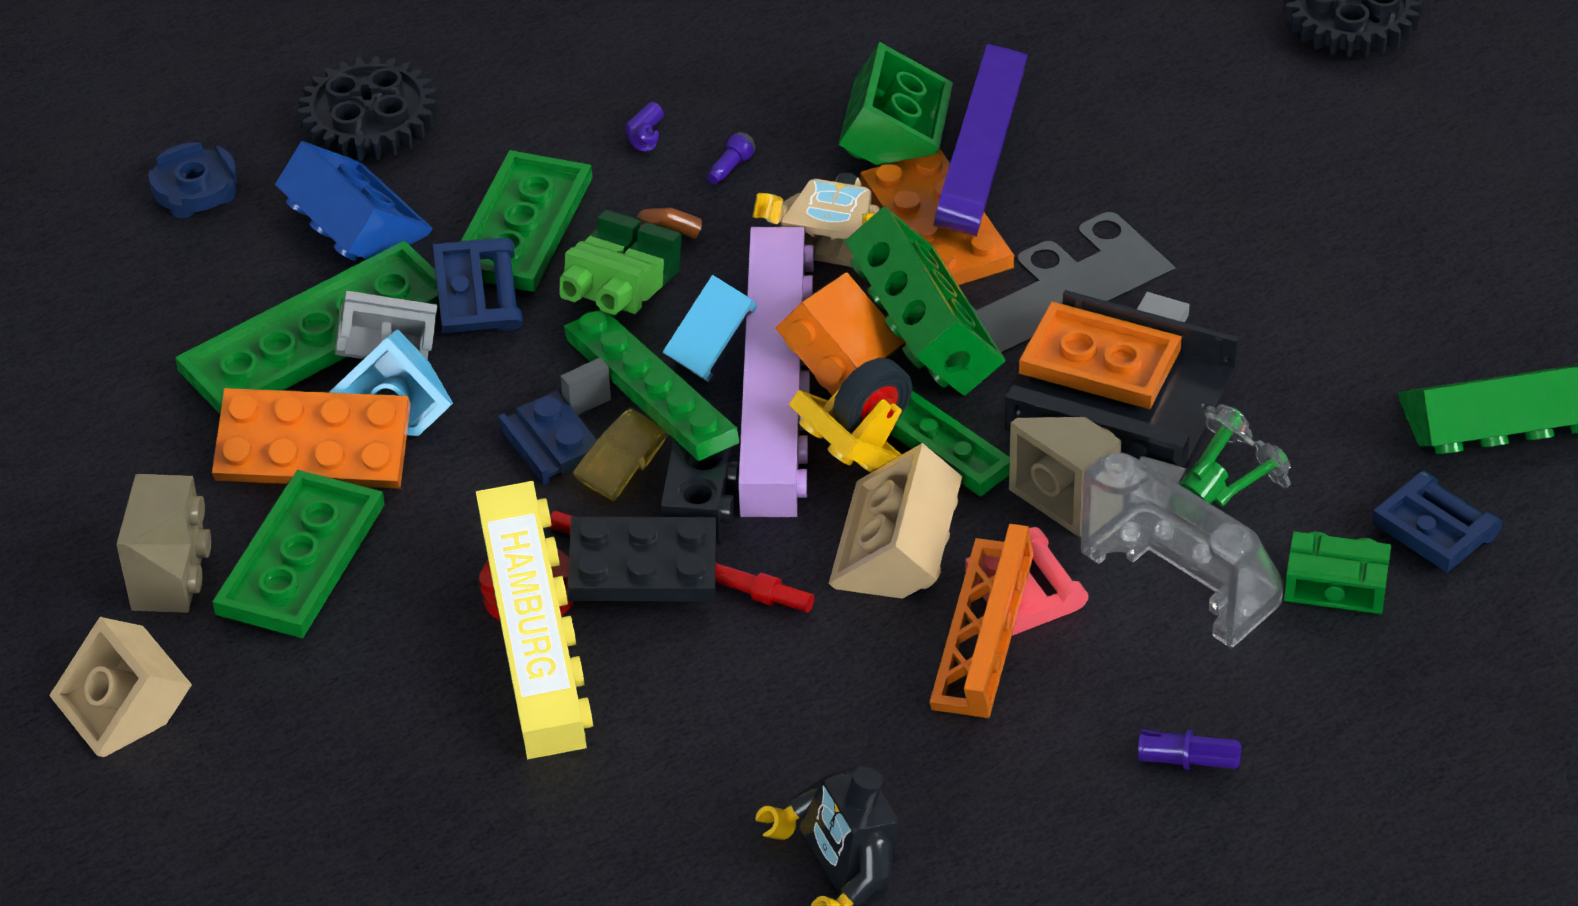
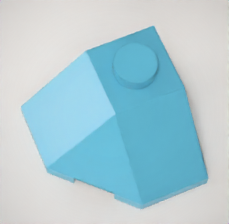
M398 329L381 342L329 392L408 396L411 408L407 435L419 436L453 404L430 362Z

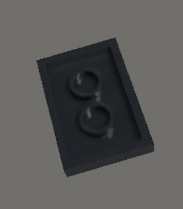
M571 517L568 601L715 602L716 517Z

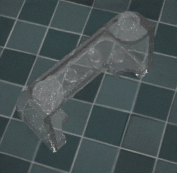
M1108 454L1100 458L1084 472L1081 553L1100 564L1105 560L1107 553L1124 552L1126 553V558L1134 563L1146 551L1150 550L1215 591L1209 601V611L1218 615L1213 624V637L1231 649L1282 603L1284 580L1258 535L1249 527L1128 454Z

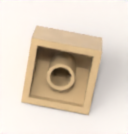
M99 617L49 696L95 754L106 757L166 725L192 684L144 626Z

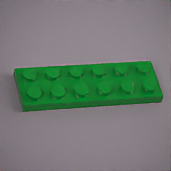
M402 241L175 357L177 369L219 414H221L224 388L283 391L346 358V356L335 355L339 309L346 291L436 304L438 310L439 301L435 269L406 241Z

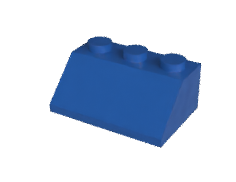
M301 141L275 183L288 196L286 203L291 208L301 214L308 215L312 219L310 226L320 234L332 238L336 242L334 245L335 250L354 261L358 257L369 259L402 241H406L411 245L428 236L433 229L360 161Z

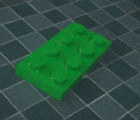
M509 150L461 241L509 238L513 240L515 256L511 259L514 288L535 292L593 178L592 165ZM490 259L480 260L483 283L496 285L493 261Z
M297 470L213 600L215 615L304 638L385 505L383 492Z

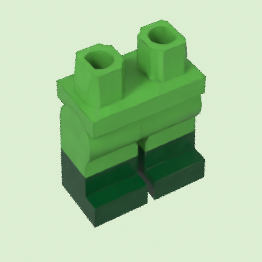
M605 209L598 217L597 229L585 241L578 242L574 248L571 247L565 253V271L560 276V297L572 302H576L582 297L596 301V305L601 311L616 315L621 310L636 314L642 308V301L649 300L680 271L682 233L648 222L641 226V220Z

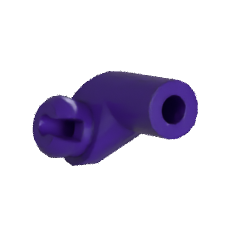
M655 102L647 103L625 125L629 142L635 150L648 152L654 149L657 144L659 132L658 130L654 132L652 128L663 119L664 112L660 105Z

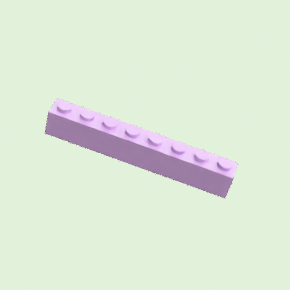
M751 227L747 297L754 300L758 307L754 313L748 311L746 317L739 464L740 517H797L798 498H807V469H799V464H808V435H800V430H805L799 424L802 417L788 404L798 390L810 393V370H802V365L806 364L796 353L789 349L784 338L775 329L801 302L813 295V276L805 275V272L814 271V246L805 245L804 227Z

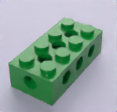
M886 206L882 207L844 241L854 256L849 261L851 266L862 279L869 281L871 284L867 289L868 294L881 309H886L889 315L884 318L886 324L896 336L905 340L906 345L902 347L903 352L917 368L921 369L924 365L927 366L929 373L941 387L946 388L948 385H951L963 396H966L1006 361L935 247Z

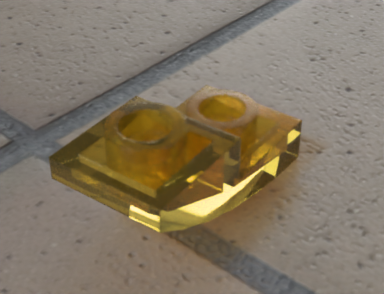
M629 408L597 440L573 471V474L578 481L615 502L636 470L640 468L644 471L669 434L656 422Z

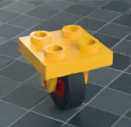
M876 358L865 362L855 369L829 401L798 390L788 405L802 417L799 424L806 431L817 438L822 439L824 437L831 443L828 451L834 457L847 465H851L853 461H856L860 466L872 473L901 456L886 440L910 401L912 383L909 375L894 361Z

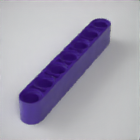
M987 43L941 192L933 226L977 237L1028 58L1027 53Z

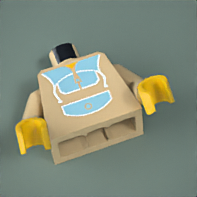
M841 173L837 176L835 182L821 179L810 180L801 193H797L785 201L777 195L758 193L752 217L765 218L768 222L781 227H804L805 245L814 246L815 261L852 267L849 261L854 256L844 241L876 214L880 208L871 204V191L867 187L861 186L857 176L851 173Z

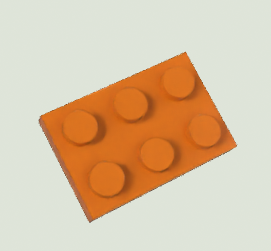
M1052 301L1019 360V374L1151 409L1181 350L1182 336Z

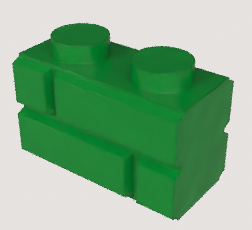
M1293 531L1284 601L1382 615L1391 544L1378 543L1369 538L1355 540L1333 537L1317 531L1310 533Z

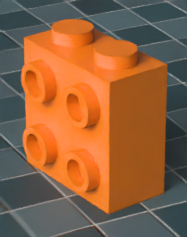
M847 272L801 302L775 327L784 338L789 349L800 357L815 375L817 382L827 389L832 396L855 369L865 362L876 358L888 359L906 343L904 339H900L888 327L884 320L885 316Z

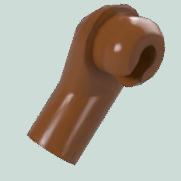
M674 208L643 209L636 216L638 220H641V226L648 222L682 233L681 235L692 239L698 236L702 227L701 218Z

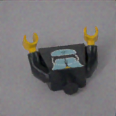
M860 767L852 774L844 772L832 773L791 798V805L786 809L764 806L756 814L755 819L758 822H774L773 827L766 831L763 836L779 840L790 838L795 831L796 820H802L799 829L840 896L837 900L826 896H819L812 902L811 906H853L854 904L861 906L875 891L885 890L888 887L893 870L892 863L899 822L896 814L881 792L883 777L873 768Z

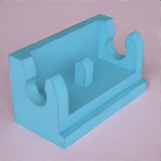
M712 275L663 350V353L676 363L709 382L713 376L710 372L712 366L747 312L754 313L758 305L751 298Z

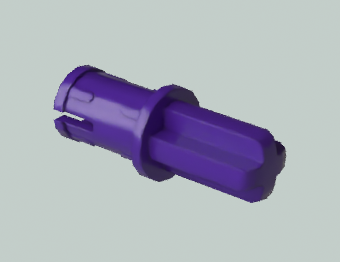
M1141 729L1139 736V762L1172 763L1183 765L1184 770H1190L1191 765L1235 769L1239 767L1241 761L1242 747L1237 740L1194 736V731L1189 729L1186 734Z

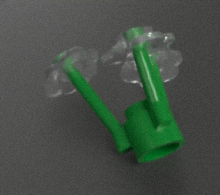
M1223 404L1218 405L1216 408L1208 406L1205 409L1204 414L1207 417L1205 425L1216 434L1196 465L1178 484L1183 494L1189 500L1204 509H1207L1213 501L1219 506L1224 507L1233 495L1267 473L1272 481L1278 482L1283 488H1288L1291 485L1290 479L1287 476L1291 466L1286 454L1276 445L1272 446L1268 442L1264 444L1261 440L1254 442L1252 440V432L1248 429L1249 422L1240 411ZM1238 440L1252 447L1255 444L1257 449L1255 454L1261 465L1229 486H1226L1225 481L1229 476L1226 470L1215 461L1227 442L1234 443Z

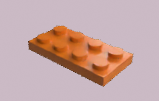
M940 148L935 155L896 161L860 172L861 186L867 187L871 191V202L873 205L878 206L880 209L886 206L931 243L958 285L1014 268V254L985 212L977 237L933 226L941 192L950 166V162Z
M224 388L212 468L215 481L288 484L295 472L301 470L363 487L400 489L411 408L409 397Z

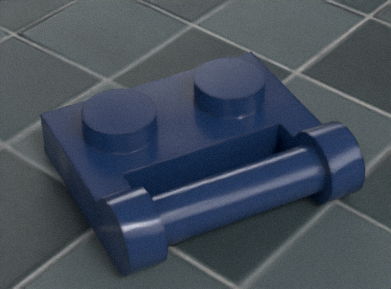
M493 238L433 244L442 333L495 328L511 331L523 326L522 311L517 308L511 263V259L515 256L513 240L509 238ZM482 259H490L494 264L499 306L497 309H486L480 263Z
M1422 471L1373 510L1372 524L1448 573L1481 544L1492 542L1499 534L1503 520L1491 512H1486L1485 514L1438 485L1436 477L1426 471Z

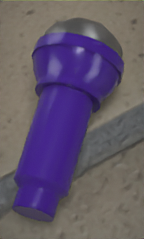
M738 132L732 134L727 139L725 152L710 168V173L707 175L710 183L717 184L719 181L724 180L737 164L749 160L754 155L755 143L753 138L747 133Z

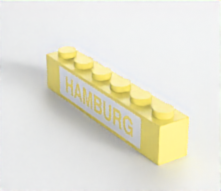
M533 481L476 491L527 760L585 749L587 746L584 729L593 727L588 697L578 699L576 687L585 686L580 657L570 658L567 647L576 645L571 616L561 617L559 606L568 605L563 576L553 577L551 567L560 565L555 538H545L543 528L551 527L547 499L537 500Z

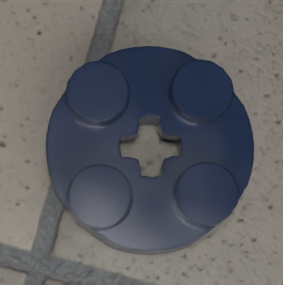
M190 142L171 147L162 152L156 158L157 166L153 171L150 168L148 173L151 193L154 199L163 207L169 208L170 213L177 218H187L195 212L208 210L219 204L233 201L236 197L235 187L238 179L235 161L227 150L216 145V151L203 149L202 143ZM192 175L196 177L195 179H187V177Z

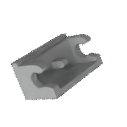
M346 291L339 309L335 355L365 359L381 342L398 329L428 360V352L431 351L437 305Z

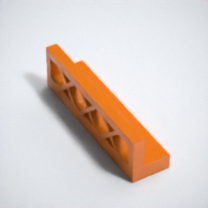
M1009 524L1004 542L975 538L930 699L931 710L990 718L1034 555L1029 526ZM984 556L999 557L996 574L988 578L981 569ZM990 593L985 614L977 619L970 610L971 603ZM966 620H968L970 623L967 626H965ZM979 634L973 657L965 660L958 650L960 643ZM955 660L959 664L956 667H954ZM967 675L964 686L966 698L946 696L948 685Z

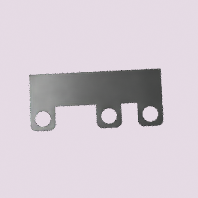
M1105 212L1083 222L1079 227L1080 232L1100 252L1076 262L1057 243L1043 241L1020 252L1018 255L1019 262L1039 281L978 310L973 306L972 308L1000 352H1003L1032 338L1051 302L1062 304L1065 290L1109 301L1176 267L1118 214ZM1100 221H1112L1120 226L1121 233L1113 239H1101L1094 235L1092 228ZM1039 250H1051L1058 254L1060 261L1055 267L1042 269L1032 264L1031 256Z

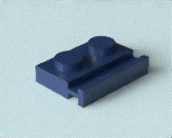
M558 391L517 407V413L507 417L505 413L498 416L500 430L543 485L549 483V477L559 473L563 477L603 459L601 444Z

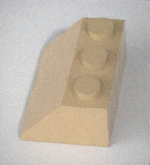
M921 443L858 480L829 585L837 590L902 599L919 589H927L933 585L941 573L940 564L945 545L950 537L949 528L953 512L958 504L957 496L962 476L926 445Z

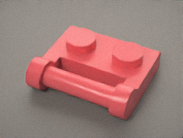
M1037 527L1029 528L1034 551L1033 560L1057 593L1047 597L1029 572L1012 636L1079 610L1086 604L1089 597L1082 584L1078 581H1073L1048 548L1049 542L1047 537ZM984 556L981 569L988 578L996 574L999 557ZM970 557L965 559V573ZM990 593L982 596L987 603Z

